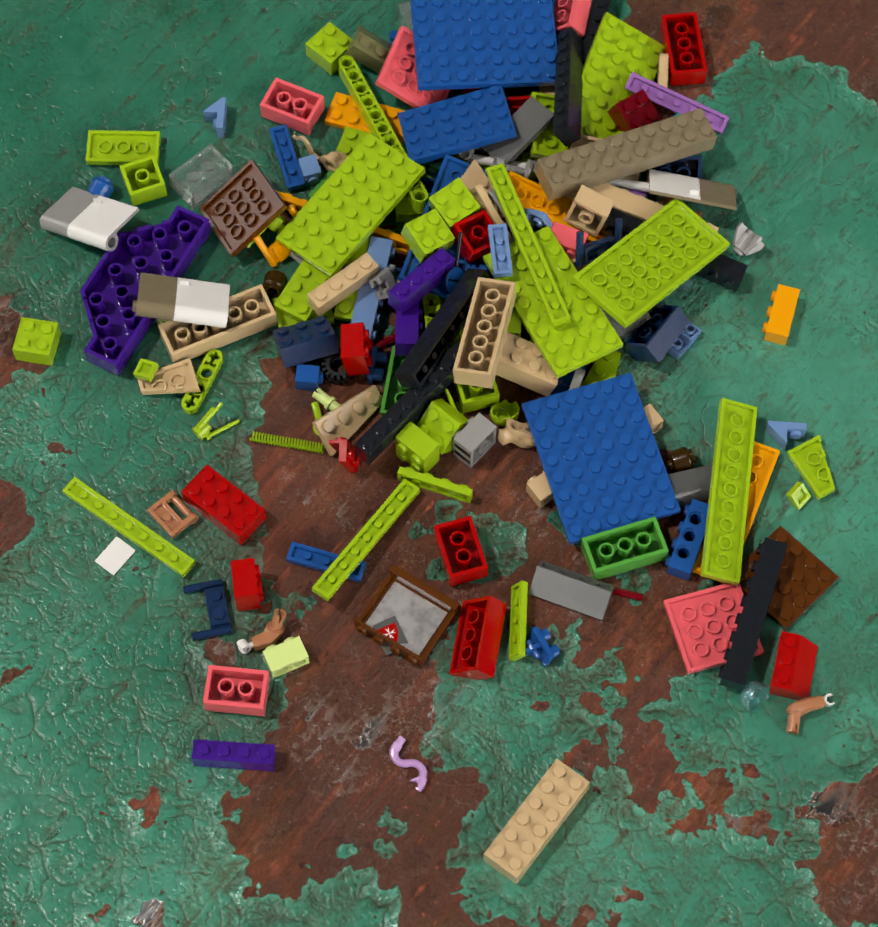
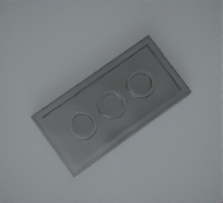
M532 96L511 116L517 137L481 147L491 158H503L504 163L511 164L553 122L554 113Z

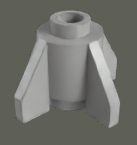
M740 222L735 230L732 244L734 247L733 252L740 257L758 252L765 245L762 242L763 238Z

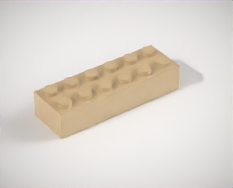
M478 277L453 367L454 383L492 389L516 299L515 282Z
M262 284L229 297L226 328L169 320L159 324L158 329L170 359L174 364L189 358L193 359L207 353L211 349H218L278 325L275 310Z
M556 759L485 851L483 861L517 885L588 791L590 782Z

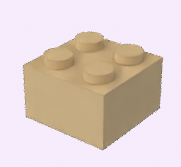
M581 185L563 221L597 237L615 201L589 187Z

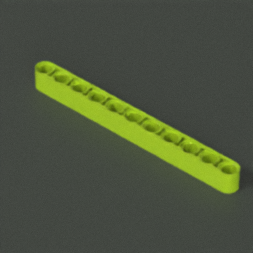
M349 55L340 57L339 75L371 134L407 156L354 58ZM419 179L405 196L414 211L424 212L428 201V192Z

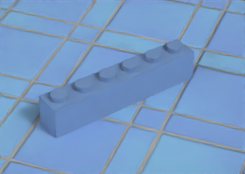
M371 236L368 254L378 264L379 271L392 265L390 260L395 257L396 247H393V240ZM368 282L358 290L351 323L363 322L365 329L369 330L370 339L375 342L377 331L374 329L375 325H379L381 314H378L379 308H383L384 299L378 300L375 295L380 290L378 284H376L375 288H372Z

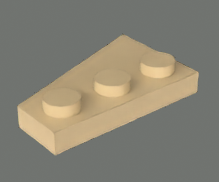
M190 358L159 368L152 382L137 378L142 395L201 392Z

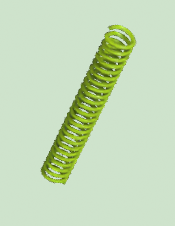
M253 431L252 438H249L250 441L262 442V444L268 443V445L285 446L286 448L291 447L292 449L297 448L298 450L303 449L304 451L309 450L310 452L315 451L322 454L325 451L323 443H321L320 447L319 442L317 447V442H315L314 446L313 441L311 446V440L309 441V446L308 440L305 445V439L303 440V445L302 439L299 444V438L297 439V444L296 438L293 444V437L290 443V437H282L281 435L279 437L275 434L270 436L269 433L268 435L267 433L265 435L262 433L261 435V432L259 434L256 432L255 434V431Z

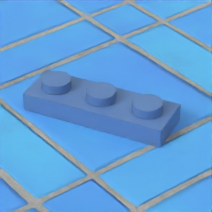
M507 223L488 225L493 277H511L513 271Z

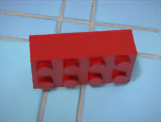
M697 12L662 15L660 31L664 53L669 55L668 77L670 86L705 83L707 66Z
M207 464L181 491L184 502L240 546L266 519V512L262 506Z

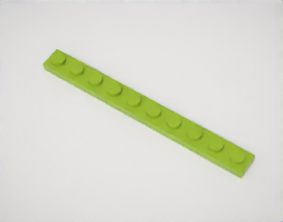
M504 163L486 168L488 179L552 327L570 322L569 312Z

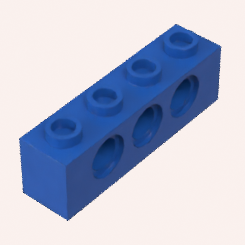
M692 499L691 504L686 505L683 513L686 516L685 521H680L677 532L680 533L679 537H674L671 549H674L672 555L668 554L665 566H668L667 574L689 581L705 537L707 503ZM696 520L699 522V524L695 525L692 524L690 521ZM691 537L693 541H686L684 538ZM678 554H685L687 558H680Z

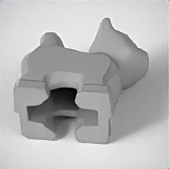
M393 264L379 271L374 278L369 280L372 288H375L376 284L380 288L375 293L378 300L388 298V291L400 282L398 279L394 280L392 272L395 271L396 266Z

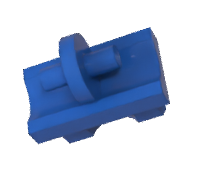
M373 346V350H371L373 366L370 367V374L366 375L368 378L367 384L373 385V380H384L385 369L376 368V365H386L388 353L378 351V346Z
M538 626L534 627L532 632L526 637L528 640L526 641L528 648L525 650L526 655H533L535 659H539L543 667L548 666L552 659L559 655L560 650L555 644L549 646L547 643L551 638L548 629L539 630Z

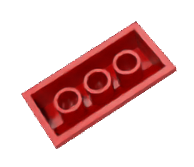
M493 596L463 601L450 666V675L475 680L494 678L507 604Z

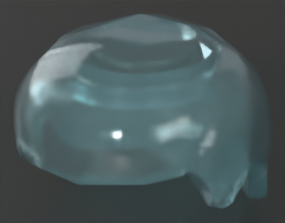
M759 681L749 682L741 693L743 707L750 711L760 708L758 702L760 700H767L770 687Z

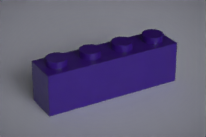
M443 248L439 249L388 291V304L402 315L446 278L447 272L455 266V258Z
M423 298L402 315L396 311L395 355L407 356L420 338L418 334H422V323L419 322V319H422L423 308H419V305H423Z
M194 739L191 759L194 766L274 771L276 749L275 745Z

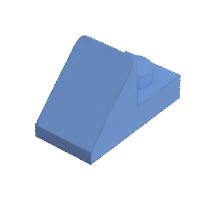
M222 97L203 111L204 120L213 122V130H216L217 137H225L227 101L226 97Z
M768 421L766 433L785 450L787 437L791 439L804 438L806 423Z

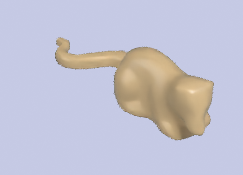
M292 135L295 140H301L305 144L309 155L316 154L305 136ZM333 151L321 157L316 154L318 163H323L325 168L333 173L348 157L341 151Z
M507 419L506 427L498 430L497 438L502 445L513 443L521 448H532L535 446L527 423Z

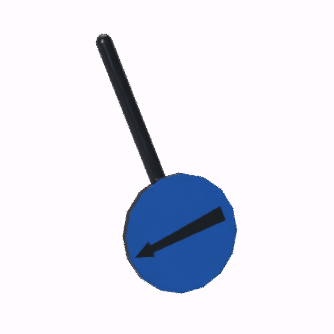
M462 231L459 232L455 266L447 272L445 278V286L449 293L452 292L464 274L463 270L458 267Z

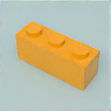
M778 284L777 291L773 290L770 301H773V306L768 307L766 317L770 318L768 322H764L762 333H765V341L786 345L800 289Z

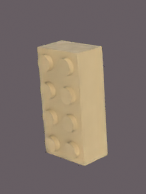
M507 332L496 375L544 396H549L557 386L559 378L555 377L536 344Z

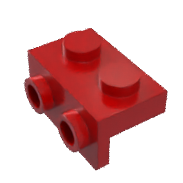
M336 437L335 440H329V444L339 453V462L350 473H358L361 459L355 454L354 445L345 437Z

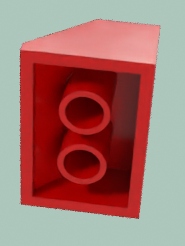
M781 631L768 694L794 700L809 697L818 646L802 635Z

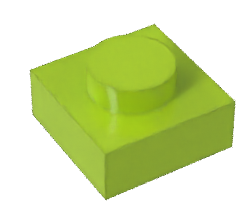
M141 358L133 375L135 378L152 382L159 365L156 362Z
M797 482L786 494L793 507L799 510L811 497L802 482Z

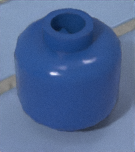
M99 175V177L92 179L88 192L110 199L115 187L112 184V180Z

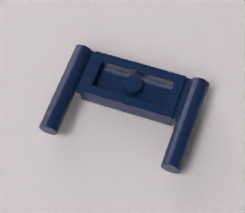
M615 219V237L610 235L583 245L584 232L577 231L575 266L581 268L583 265L591 263L622 239L623 219Z
M222 579L183 586L185 594L204 590L211 629L192 633L193 641L232 633Z

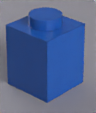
M297 364L296 389L316 391L319 388V384H323L324 374L320 373V366Z

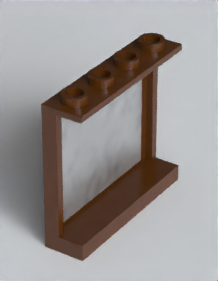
M393 564L389 569V576L359 619L355 618L354 623L356 630L360 634L371 636L373 641L379 645L383 643L390 647L389 650L395 655L400 654L410 664H417L422 667L459 612V603ZM395 616L409 644H399L372 628V626Z

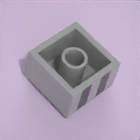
M480 413L475 417L472 416L467 421L463 430L459 429L453 437V455L471 469L496 443L497 426Z

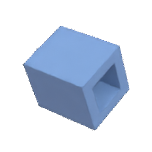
M316 154L298 159L305 186L315 185L322 180Z

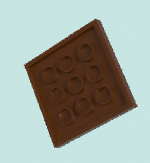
M251 159L199 209L205 218L210 219L211 227L229 254L235 257L254 237L259 235L287 209V206L257 163Z
M779 526L768 538L788 544L767 615L786 631L838 580L839 576L782 526ZM757 549L742 562L740 586L743 594L746 596L749 591L745 589L748 577L753 578L754 572H751L753 561H758L759 555L756 554Z

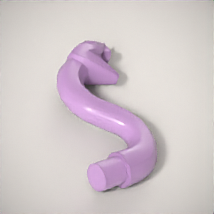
M399 735L390 747V758L399 767H415L418 769L419 776L410 781L416 782L418 787L415 789L421 792L427 783V769L419 760H403L399 757V751L406 741L405 738Z

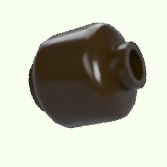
M271 270L265 274L262 286L267 296L276 298L280 296L288 280L281 271Z
M685 446L670 452V460L667 461L671 471L675 470L676 472L694 469V463H697L691 448L688 449Z

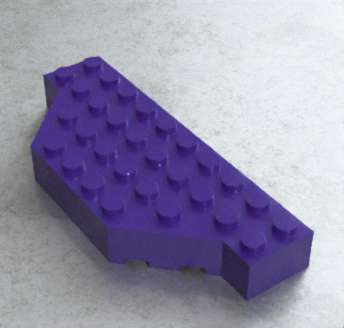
M178 205L170 218L161 221L162 223L153 226L149 224L136 228L135 231L128 233L124 231L117 234V247L111 252H105L80 290L93 333V337L84 349L88 362L118 376L121 374L155 321V318L135 316L136 312H132L133 300L137 301L140 273L182 278L212 231L210 219Z

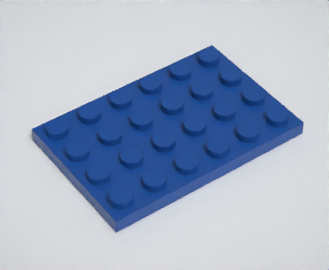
M502 85L491 86L397 113L408 156L418 164L444 158L445 154L451 156L517 137Z

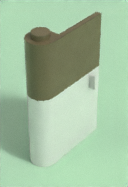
M648 169L645 182L649 183L650 194L732 210L737 208V189H735L734 185L654 169Z
M141 272L137 301L133 300L132 312H136L135 316L226 328L230 285Z

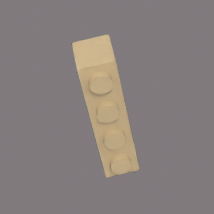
M368 252L308 293V304L318 316H321L368 283L370 279L374 278L379 272L378 264Z

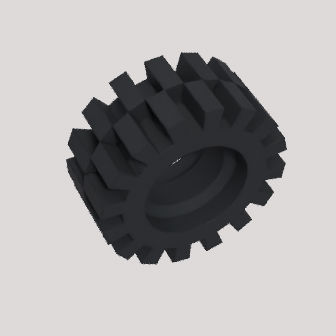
M338 349L339 353L323 357L322 373L325 380L328 379L330 384L333 381L334 385L337 386V383L340 382L341 386L344 385V381L348 384L350 382L349 379L353 380L354 375L348 376L346 370L342 372L332 370L334 363L342 362L341 349Z

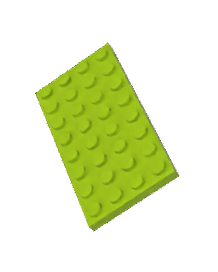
M608 12L603 15L582 72L581 134L602 139L620 132L607 111L616 103L633 95V93L624 90L631 73L634 72L654 81L658 70L659 53H664L663 44Z
M368 133L279 233L276 240L320 271L333 277L423 176L426 170L423 166Z
M675 198L572 277V282L626 329L728 249L730 242L681 200Z
M547 226L534 232L569 312L571 321L552 327L516 241L509 244L513 275L511 277H498L495 279L515 282L516 299L513 309L555 377L560 378L622 348L623 342L600 306L572 282V277L578 271L550 227ZM491 253L483 256V260L493 275Z

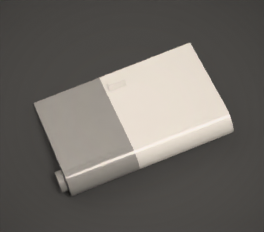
M72 187L41 216L40 226L44 230L111 252L115 250L118 244L117 232L139 211V208Z

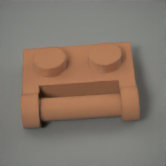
M174 490L167 493L147 509L148 514L172 539L199 519V516L195 512L192 513L178 498V494ZM169 502H173L186 516L184 520L168 505Z

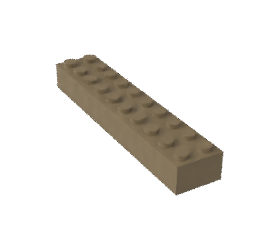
M702 108L537 159L534 172L548 200L551 201L578 192L581 185L592 188L711 150L714 147L717 135Z

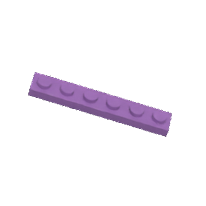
M634 72L631 73L624 90L633 94L644 89L652 103L676 114L678 112L683 114L702 108L713 130L719 134L723 133L729 120L728 116Z

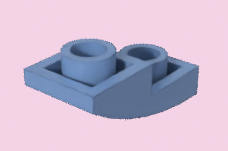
M523 208L531 228L535 225L539 228L547 226L551 228L554 225L547 213Z
M690 322L667 353L676 360L679 359L701 334L702 330Z

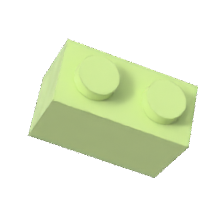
M300 636L289 637L283 643L270 645L263 651L265 662L273 678L310 663Z

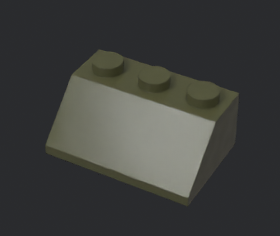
M358 25L345 54L380 74L392 44Z

